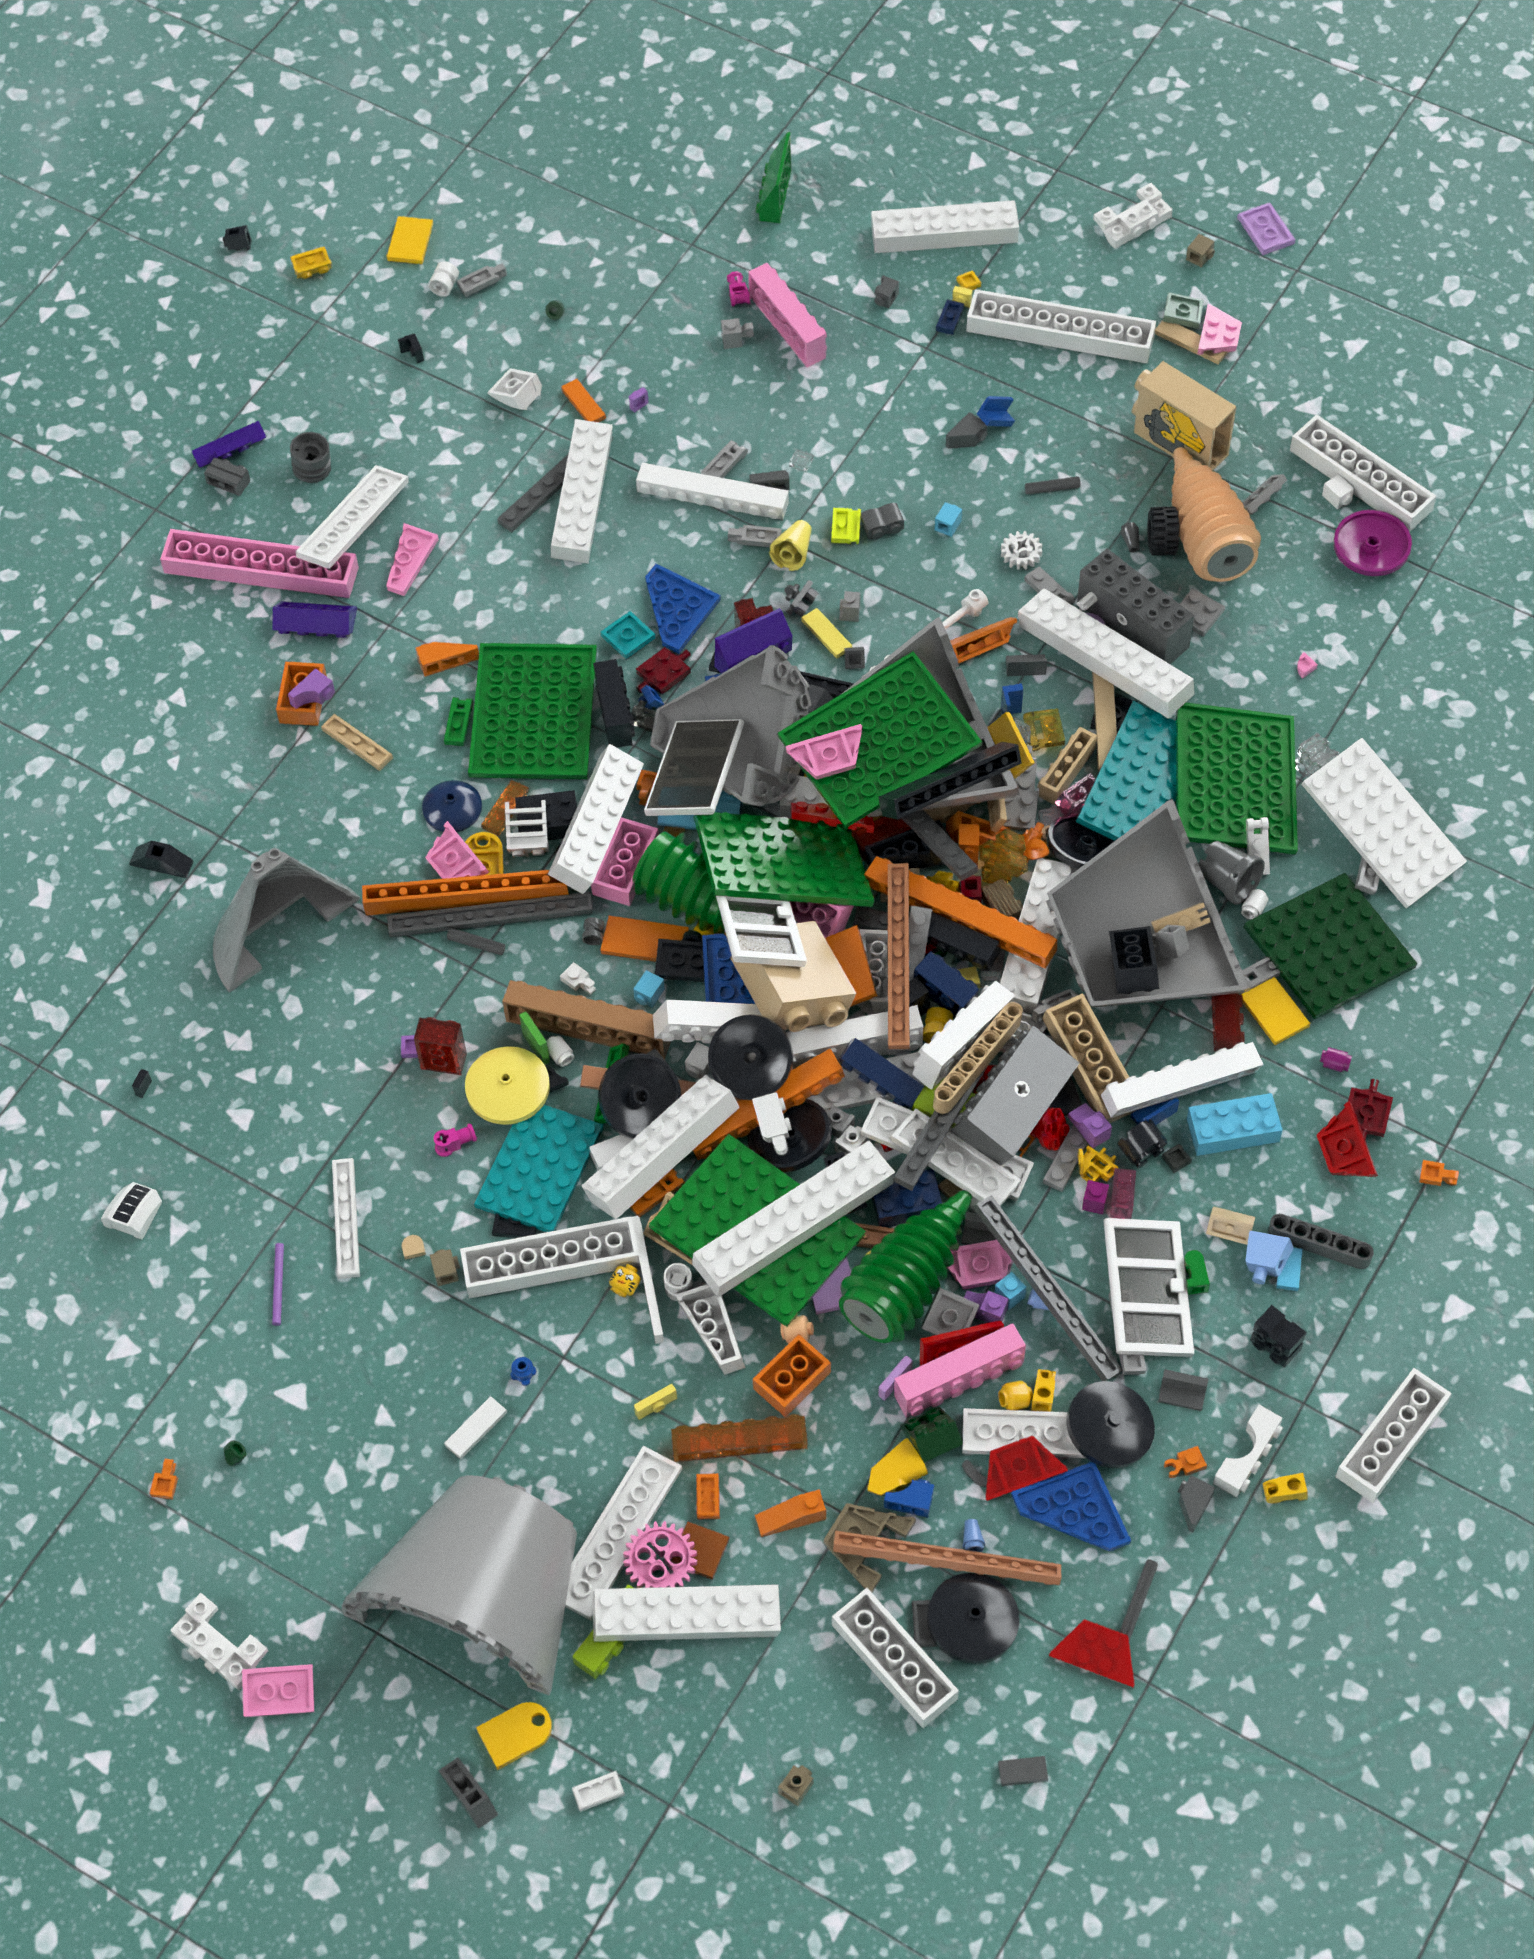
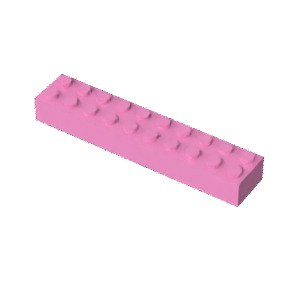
M170 529L160 558L163 571L167 574L350 598L359 568L356 554L344 552L334 565L328 569L297 558L296 550L300 546Z

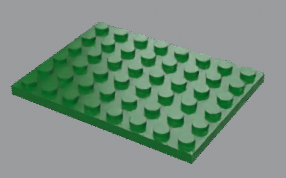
M480 643L468 768L469 778L588 779L595 685L593 663L596 662L597 645Z
M914 651L777 733L778 738L786 747L859 724L862 725L856 768L816 780L798 763L845 829L880 808L879 796L945 768L982 746V740Z
M1187 702L1176 711V809L1189 842L1212 844L1215 841H1220L1231 847L1247 849L1246 819L1260 820V818L1267 817L1269 823V852L1296 855L1298 851L1294 716ZM1254 828V834H1259L1260 828Z
M714 812V814L693 816L714 896L872 907L874 904L873 894L868 879L864 876L865 869L853 832L848 827L845 829L842 824L834 827L821 820L819 823H812L787 817L756 816L727 812Z
M728 1134L649 1223V1228L693 1259V1253L800 1184ZM843 1216L742 1281L733 1289L788 1327L861 1241L866 1231Z

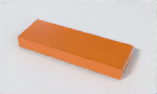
M578 379L561 386L562 392L585 421L599 423L606 419V414Z

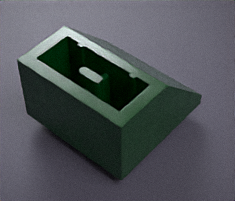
M940 1407L931 1408L925 1414L909 1418L906 1423L900 1425L905 1437L912 1443L924 1463L963 1445L956 1422Z

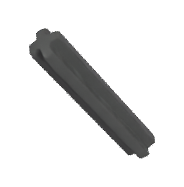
M1150 1559L1146 1560L1119 1631L1128 1635L1129 1641L1158 1566L1157 1562Z

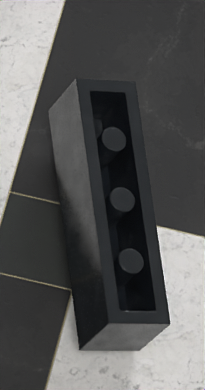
M932 912L927 945L935 946L940 952L953 954L960 961L966 960L971 962L978 969L984 968L990 971L1001 952L999 941Z

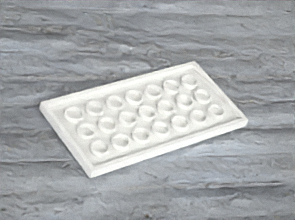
M1363 738L1359 739L1301 784L1406 909L1467 862Z

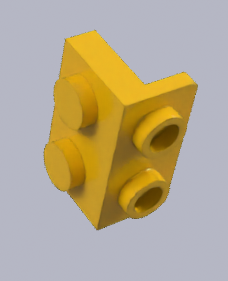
M325 246L290 256L297 279H307L312 274L318 272L319 274H324L329 269H332V263L329 260Z

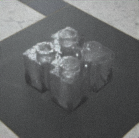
M1316 733L1299 744L1297 752L1299 756L1296 758L1295 767L1304 778L1306 776L1310 777L1341 753L1334 749L1331 750L1328 740L1319 733Z

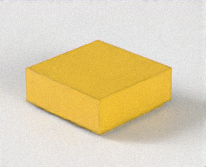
M973 270L957 276L956 281L962 288L974 290L981 287V281Z

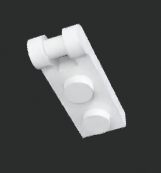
M1260 818V820L1246 819L1247 854L1261 857L1265 862L1263 875L1270 874L1268 818ZM1254 828H1260V833L1254 834Z

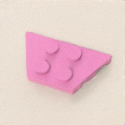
M1208 304L1197 354L1202 355L1207 350H1213V353L1236 351L1242 322Z
M859 724L786 746V752L816 780L854 769L857 763L862 725Z
M447 821L444 824L445 830L441 837L437 836L432 849L429 850L425 857L442 879L488 874L489 871Z
M993 1240L959 1246L958 1251L951 1252L954 1257V1264L946 1268L961 1288L965 1290L997 1284L1010 1273L1013 1261L999 1242Z

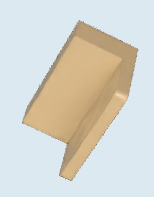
M1213 1207L1206 1234L1248 1245L1249 1232L1252 1231L1255 1217Z

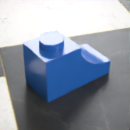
M912 1480L911 1485L902 1491L886 1492L884 1508L928 1518L934 1494V1485L930 1484L927 1480Z

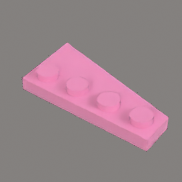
M404 523L403 533L399 539V547L394 557L395 561L391 567L386 585L388 591L405 596L438 542L437 534Z

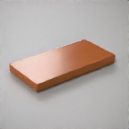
M608 916L600 951L601 954L656 962L658 939L682 940L683 934L689 931V927Z
M853 926L826 937L827 943L856 992L851 1007L877 997L858 926Z

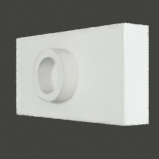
M616 1771L572 1788L580 1812L624 1795Z

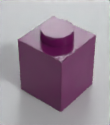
M1088 1180L1082 1210L1103 1215L1109 1185Z

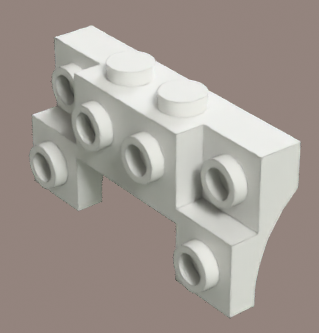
M1152 183L1137 190L1136 196L1141 202L1116 215L1109 207H1106L1094 214L1093 219L1100 226L1108 243L1114 249L1135 237H1139L1142 233L1155 228L1158 224L1172 217L1173 209L1161 199L1162 193Z
M200 1593L185 1609L186 1614L176 1623L171 1632L189 1648L187 1651L196 1660L201 1658L206 1662L204 1666L211 1673L218 1672L235 1688L240 1690L243 1687L242 1669H254L268 1652V1649L251 1634L238 1648L208 1624L212 1616L218 1611V1607Z

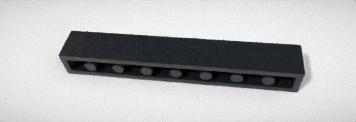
M1000 742L879 796L882 816L898 820L1022 764L1018 744Z

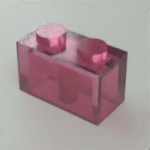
M1089 773L1063 791L1054 804L1065 816L1074 814L1083 808L1096 779Z
M1114 1169L1110 1218H1132L1136 1170Z

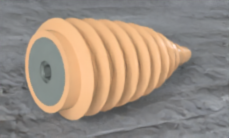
M1183 447L1176 448L1173 454L1175 474L1172 485V506H1175L1178 512L1180 540L1183 543L1189 563L1193 566L1195 573L1204 580L1215 582L1234 580L1248 572L1256 563L1261 535L1256 529L1255 523L1250 519L1248 511L1244 509L1242 501L1238 499L1237 494L1230 488V485L1225 480H1222V477L1212 471L1210 467L1202 465L1200 461L1195 460Z

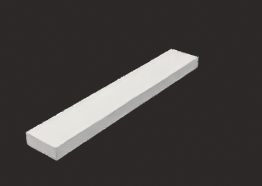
M354 1159L332 1160L338 1279L360 1277Z
M633 1216L632 1222L655 1344L663 1343V1331L639 1216Z

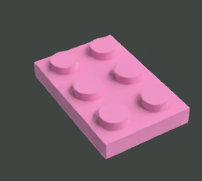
M312 1664L242 1669L244 1717L315 1712Z

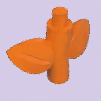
M1037 821L1034 828L1031 827L1030 830H1026L1019 837L1015 844L1018 851L1012 864L1025 870L1029 859L1037 860L1050 853L1045 842L1041 840L1043 836L1041 831L1045 826L1044 824Z

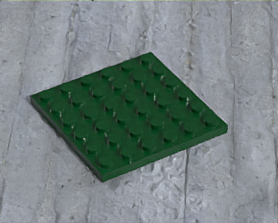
M1346 873L1244 924V929L1264 955L1270 958V962L1272 961L1276 969L1280 971L1281 977L1314 1019L1339 1008L1417 966L1415 959L1360 890L1355 888V884Z

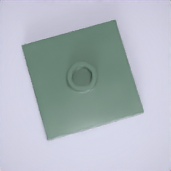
M1168 293L1163 321L1199 329L1204 300Z

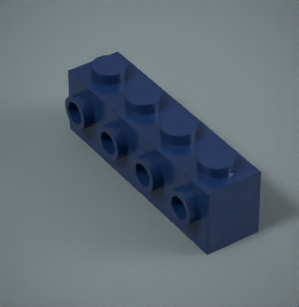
M857 1038L851 1039L838 1058V1061L842 1063L841 1067L848 1072L854 1071L859 1075V1080L867 1085L871 1083L876 1087V1092L884 1097L888 1095L894 1099L892 1102L899 1106L911 1107L924 1088V1085Z

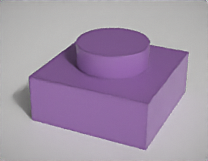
M644 387L634 391L629 396V406L634 413L649 403L648 391Z
M401 1036V1057H423V1036Z

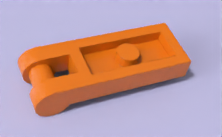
M671 1169L629 1208L636 1216L641 1217L661 1203L666 1193L678 1191L685 1184L684 1180L676 1176L677 1172ZM670 1181L671 1184L667 1185L665 1182Z

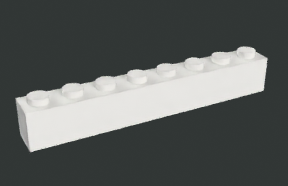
M642 463L636 479L637 492L677 499L699 505H708L735 512H744L771 519L783 520L789 503V492L787 490Z
M1242 1042L1229 1050L1222 1048L1210 1056L1206 1053L1199 1056L1197 1060L1191 1061L1187 1059L1174 1067L1173 1065H1167L1158 1072L1154 1070L1148 1071L1139 1078L1132 1076L1119 1084L1118 1082H1112L1106 1086V1090L1101 1094V1097L1110 1117L1113 1118L1256 1073L1262 1067L1263 1062L1253 1042L1248 1044Z

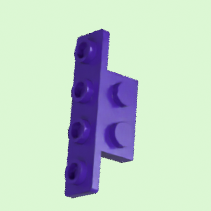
M256 421L192 450V455L198 467L201 468L210 464L214 458L228 459L233 456L232 453L237 451L241 453L248 450L250 445L265 439L266 434L260 422Z

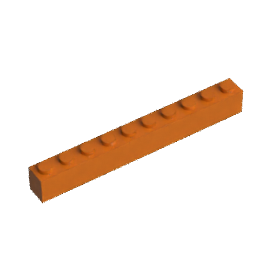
M876 856L864 876L868 879L870 888L888 896V864L893 863L888 859ZM909 870V906L933 909L932 912L999 941L1002 949L1046 969L1057 951V939L1053 935L1038 931L1032 925H1025L1012 916L1008 917L1001 914L995 908H988L977 900H971L960 892L951 891L944 885L934 883L925 876L917 875Z
M549 870L363 885L362 900L365 915L367 916L449 909L568 895V886L548 875Z

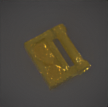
M1058 708L1027 712L1023 715L1024 723L1027 724L1030 738L1029 746H1032V751L1065 745ZM1036 720L1040 721L1043 739L1037 738L1034 724Z

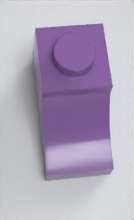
M314 669L288 693L291 706L297 709L311 702H317L322 705L326 700L332 698L335 689L331 679L317 669Z
M1084 1103L1068 1113L1070 1121L1092 1148L1110 1139L1112 1126L1100 1111L1095 1112Z
M967 1290L964 1298L980 1305L974 1318L986 1323L998 1320L1003 1321L1008 1309L1009 1298L991 1291L975 1293Z

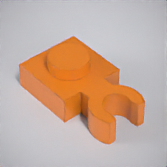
M1198 1446L1177 1453L1176 1457L1178 1460L1168 1459L1164 1462L1165 1468L1168 1466L1175 1468L1174 1471L1169 1472V1478L1177 1477L1180 1471H1183L1185 1476L1207 1468V1464Z

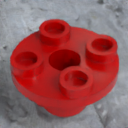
M1048 1108L1030 1134L1034 1138H1038L1044 1149L1056 1151L1062 1145L1065 1137H1067L1070 1127L1066 1124L1065 1116L1060 1108Z

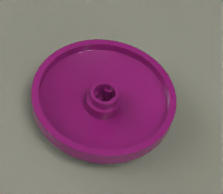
M1362 510L1348 515L1339 523L1335 531L1333 546L1338 559L1350 570L1366 576H1383L1399 570L1406 563L1411 552L1412 539L1408 528L1395 516L1378 510Z

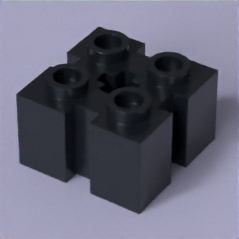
M1271 1305L1255 1322L1254 1332L1251 1335L1250 1341H1252L1256 1349L1269 1352V1357L1275 1364H1280L1285 1368L1301 1351L1307 1332L1293 1321L1289 1322L1282 1312Z

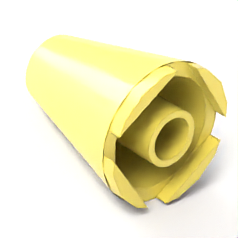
M796 521L771 543L769 556L778 567L783 568L784 566L789 568V571H795L804 565L812 532L811 526L806 521Z

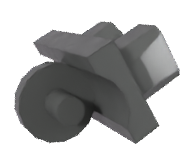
M808 580L801 591L798 590L800 588L798 584L786 586L784 591L787 596L785 599L787 601L794 599L786 613L791 615L792 612H795L803 617L809 606L801 600L804 598L812 604L819 594L811 587L813 585L812 581Z

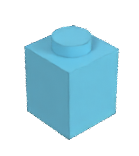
M945 502L935 518V531L952 537L962 521V509Z
M646 970L633 989L634 999L640 1005H647L652 1008L665 990L664 979Z
M1011 1272L995 1284V1293L1009 1298L1008 1310H1010L1025 1298L1026 1286Z

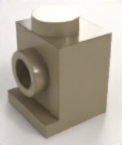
M793 1765L783 1782L778 1786V1794L799 1806L814 1783L813 1777H811L812 1772L802 1765L799 1768ZM798 1778L801 1780V1783L796 1785L792 1781Z

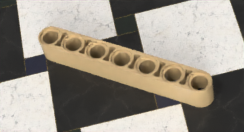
M1015 1002L1006 1004L936 1088L933 1100V1108L936 1112L945 1114L951 1111L1019 1028L1023 1013L1021 1005Z

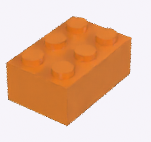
M285 662L276 707L279 723L319 725L322 705L317 702H311L295 709L290 704L288 693L314 669H317L327 677L324 664Z
M798 1334L753 1378V1389L786 1417L831 1373V1362Z

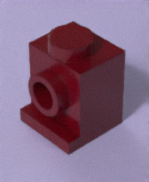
M972 875L960 881V893L971 900H977L981 903V876Z

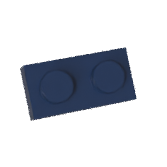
M947 299L937 322L936 331L954 335L964 310V303Z

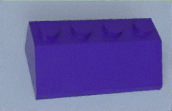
M281 601L273 606L272 630H278L279 634H290V631L297 632V635L316 633V636L326 637L328 634H335L337 638H346L347 635L353 632L357 606Z
M779 608L716 637L715 668L722 674L748 657L762 652L769 645H774L784 653L791 651L793 636L782 610Z

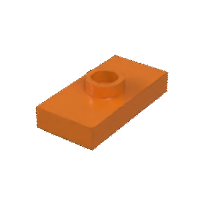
M719 1473L696 1474L697 1520L720 1519Z

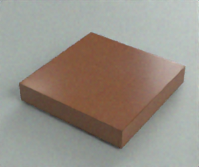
M687 1521L682 1536L689 1534L690 1539L688 1542L695 1543V1547L691 1550L697 1551V1556L693 1557L697 1560V1565L691 1567L695 1569V1574L713 1580L730 1537ZM674 1556L670 1562L679 1564L682 1558Z

